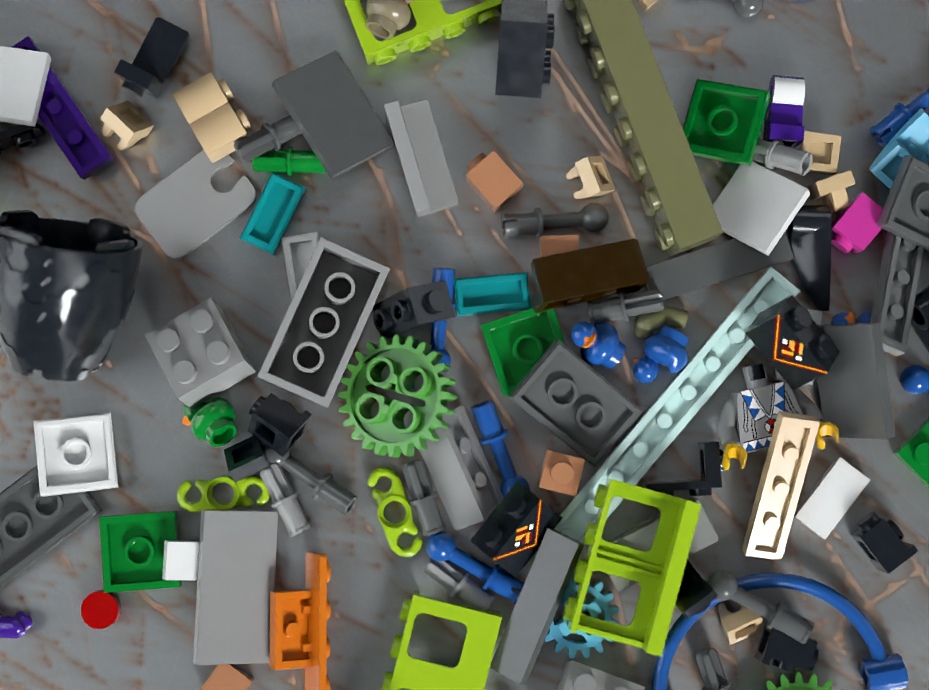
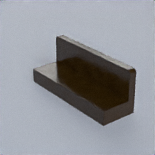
M637 239L535 258L530 263L537 286V292L531 298L534 313L619 296L622 292L625 294L638 292L650 280Z

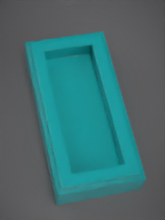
M272 172L240 239L275 256L307 189Z
M528 272L454 279L457 316L531 309Z

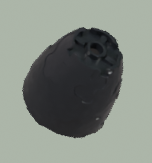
M31 210L2 212L0 216V345L14 372L24 376H33L34 370H40L41 376L46 380L66 382L84 380L91 373L99 369L128 314L136 289L135 283L139 271L143 244L140 239L131 235L127 225L103 218H93L89 222L41 218Z

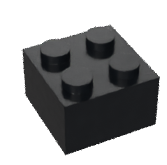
M502 0L495 95L541 98L542 85H550L551 50H546V48L553 49L555 25L554 13H548L547 0Z

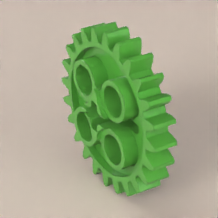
M394 334L392 341L390 338L381 336L379 341L380 347L371 342L366 343L369 354L366 355L357 351L355 355L359 361L358 365L347 364V369L352 373L351 377H344L340 380L348 386L347 391L338 393V397L347 399V404L339 408V412L350 415L343 423L344 427H356L351 438L355 440L364 439L362 448L372 450L375 447V454L385 456L388 452L389 457L399 458L402 451L406 456H414V446L418 450L426 451L428 449L426 438L438 442L440 439L435 429L437 427L449 428L448 424L442 419L444 414H455L453 409L447 407V401L457 399V395L448 393L447 388L454 385L456 380L444 377L451 369V366L445 363L438 364L443 354L437 351L430 353L431 344L426 342L419 344V339L412 336L405 340L404 336ZM386 365H389L390 375L383 382L381 377L382 370ZM422 374L424 383L422 388L416 392L414 381L417 376ZM374 385L422 399L426 402L425 407H419L369 391V386ZM378 401L380 406L379 412L373 418L371 407L374 402ZM411 410L413 421L406 428L404 426V416Z

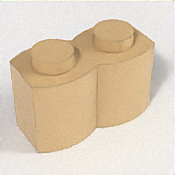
M212 72L172 93L212 163L234 152V144L247 137L246 132L252 129L242 109L234 112L228 101L235 97L224 78L216 81Z

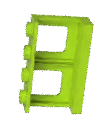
M344 0L367 64L375 62L376 65H383L393 61L397 57V53L410 49L411 52L423 50L431 45V40L441 36H445L446 39L459 36L466 31L465 27L479 22L480 26L493 23L500 18L502 0H485L473 7L454 14H448L444 11L440 0H414L409 5L416 21L415 28L394 36L392 39L378 41L365 26L367 18L360 0Z
M607 478L605 485L599 484L593 503L594 507L599 508L595 523L588 522L583 544L589 545L585 560H578L574 572L573 581L579 583L575 598L568 597L563 614V619L568 620L567 626L569 631L576 633V630L640 647L646 653L661 657L702 504ZM613 497L629 499L659 509L660 518L651 549L641 551L603 540L602 533ZM593 571L608 573L636 581L640 584V593L634 616L629 625H620L582 613Z
M414 590L412 599H404L399 620L406 622L403 636L395 635L390 657L397 659L393 673L386 672L381 690H399L401 688L410 690H484L502 620V613L491 609L482 611L420 595V591ZM425 613L460 622L466 626L467 633L458 665L449 667L414 658L408 654V644L414 621L418 614Z

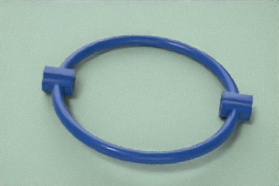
M760 573L736 578L738 586L747 591L762 588L792 589L813 595L835 607L855 626L872 658L861 659L860 673L865 689L898 690L907 688L909 680L902 656L898 653L886 654L883 643L873 625L861 610L843 594L816 580L787 573ZM714 599L705 611L693 614L689 618L681 614L667 634L662 656H657L652 678V690H667L669 669L679 643L694 622L721 601Z

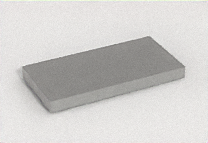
M201 510L193 663L195 665L270 663V591H274L277 511Z

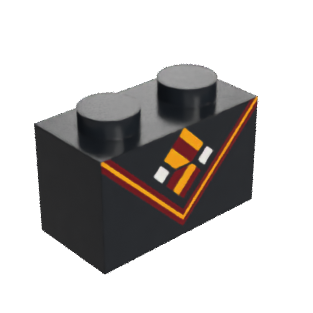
M793 295L760 312L745 333L793 390L827 374L840 353L835 347L833 340L828 335H825L811 318L809 311L804 306H801Z
M517 481L470 541L494 562L516 577L539 549L547 528L554 529L563 517Z

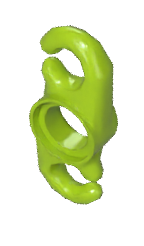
M379 467L370 473L367 480L368 486L374 487L377 480L385 476L391 480V487L385 492L378 489L372 490L371 495L377 503L378 519L391 550L400 557H411L416 555L421 549L422 539L416 537L410 547L404 548L399 545L398 538L405 532L412 535L418 533V528L413 523L412 507L409 504L399 475L389 467ZM398 501L404 505L406 515L402 521L392 523L386 519L384 508L389 502Z
M259 475L247 476L237 482L231 476H222L208 481L201 479L195 481V486L201 491V499L195 503L188 501L186 493L191 488L192 483L190 480H185L178 488L177 501L182 508L189 512L229 510L239 506L250 508L253 505V501L246 494L249 485L256 484L261 488V495L256 500L258 507H263L269 501L270 494ZM219 483H228L234 490V497L228 504H221L214 497V489Z

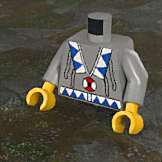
M764 363L742 368L747 389L730 393V400L724 403L717 424V432L722 451L724 452L722 467L725 470H729L730 458L738 459L741 463V469H744L747 453L769 448L779 411L815 416L820 422L815 439V444L819 449H825V441L822 438L824 435L832 436L835 443L839 442L838 427L831 422H827L816 404L799 388L793 390L786 381L769 384Z

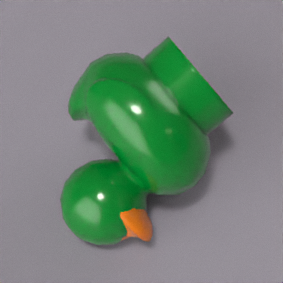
M216 397L212 402L207 404L203 402L193 409L183 404L182 413L184 417L182 423L190 426L192 434L199 440L208 441L211 446L219 447L229 443L237 433L234 425L236 414L234 407L226 399Z

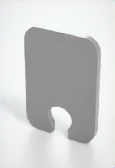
M203 149L137 200L135 205L137 217L169 257L179 259L187 256L255 203L257 198L256 190L246 175L236 181L233 189L226 193L218 192L213 188V174L220 169L229 167L235 162L230 154L212 163Z

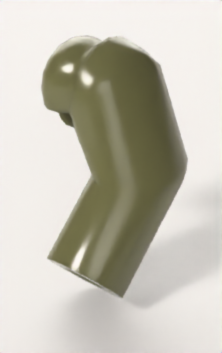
M664 305L662 311L637 315L634 333L640 338L647 339L653 335L654 330L663 324L684 329L689 312Z

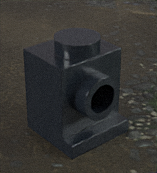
M271 393L267 398L259 397L249 411V415L252 417L248 432L284 457L305 434L312 414L305 410L301 415L291 403L281 400Z
M875 511L862 517L856 523L858 529L850 534L876 569L887 574L918 552L913 544L901 541L904 538V534L891 519L886 521L883 518H879Z
M766 621L754 657L766 665L770 664L772 658L774 659L773 666L791 673L795 672L796 667L812 671L819 656V650L816 648L818 642L809 637L805 644H802L775 628L768 629V621Z

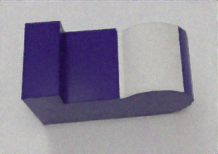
M772 75L768 90L771 97L764 119L763 140L770 142L780 140L784 143V146L796 148L804 141L802 120L805 80L803 77Z

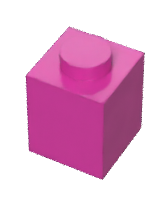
M863 192L853 197L849 202L850 206L844 208L832 222L831 243L845 254L850 252L854 255L864 251L882 229L876 225L883 208Z

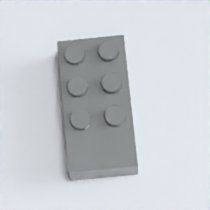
M320 237L257 377L328 408L390 268Z

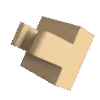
M129 101L107 107L100 118L104 122L102 134L105 137L116 133L121 138L120 143L117 145L119 150L133 146L141 138L148 136L154 127V124Z
M804 131V141L799 145V150L812 153V165L808 172L835 175L837 173L842 136Z
M603 156L585 157L575 162V166L566 174L567 180L581 178L583 183L582 189L573 193L576 199L603 196L615 190Z
M849 170L817 181L806 188L810 192L811 201L822 197L824 204L829 205L831 213L850 206L846 188L856 183L852 171Z
M724 603L718 605L722 630L729 645L764 630L762 616L739 604L740 610L735 613L729 612Z

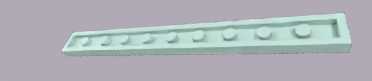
M769 267L578 491L577 496H574L559 515L563 518L554 529L583 543L588 522L595 523L599 508L594 507L593 503L598 485H605L607 478L636 485L755 345L745 333L757 315L790 295L795 297L800 290L774 268ZM616 496L612 498L607 518L624 498Z

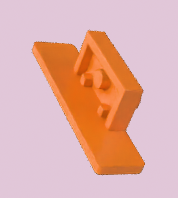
M306 552L305 589L270 591L269 668L280 670L305 667V690H330V680L326 674V659L329 658L331 649L330 641L327 637V620H329L331 614L330 602L327 599V583L331 577V568L327 561V555L318 552Z

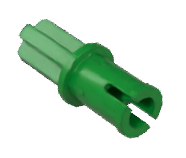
M288 146V150H270L251 160L252 168L256 172H287L288 176H292L293 173L326 174L325 169L313 151L293 150L292 146Z

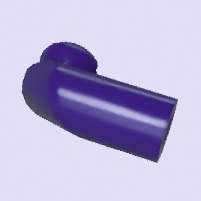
M18 611L14 617L3 616L0 613V638H20L26 635V630L32 627L33 621L31 617L24 611Z

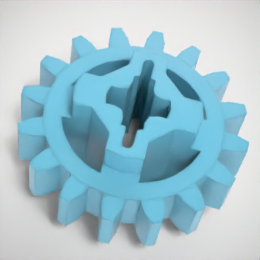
M571 576L561 600L563 605L562 615L556 619L555 623L552 621L545 641L548 642L555 639L554 650L557 653L564 647H567L569 658H574L576 650H581L586 659L589 658V648L595 647L601 653L603 652V647L600 642L603 639L613 642V640L576 630L575 634L583 635L586 640L575 641L564 637V635L567 636L570 633H574L569 631L567 626L568 620L563 619L567 599L569 596L574 598L571 592H576L579 584L574 582L573 576ZM600 580L595 582L593 586L588 585L587 593L593 595V597L584 600L582 612L588 610L585 612V615L596 618L603 610V620L620 624L617 620L611 618V615L620 612L617 605L608 604L614 597L613 593L608 591L602 594L603 583Z

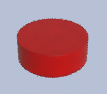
M95 591L89 594L81 605L82 619L88 626L94 629H104L111 626L118 620L121 614V602L113 592Z

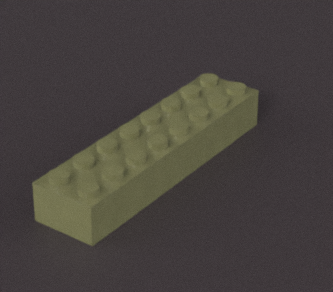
M563 0L568 11L573 9L577 19V23H574V30L581 45L586 43L591 57L587 58L590 72L594 79L600 78L604 91L600 92L603 106L607 113L613 112L617 122V126H614V133L621 148L626 146L631 158V160L627 161L630 175L634 182L640 181L644 195H641L640 199L643 209L648 217L653 215L658 229L654 230V236L661 251L666 250L668 256L672 257L711 242L721 235L723 230L633 0Z

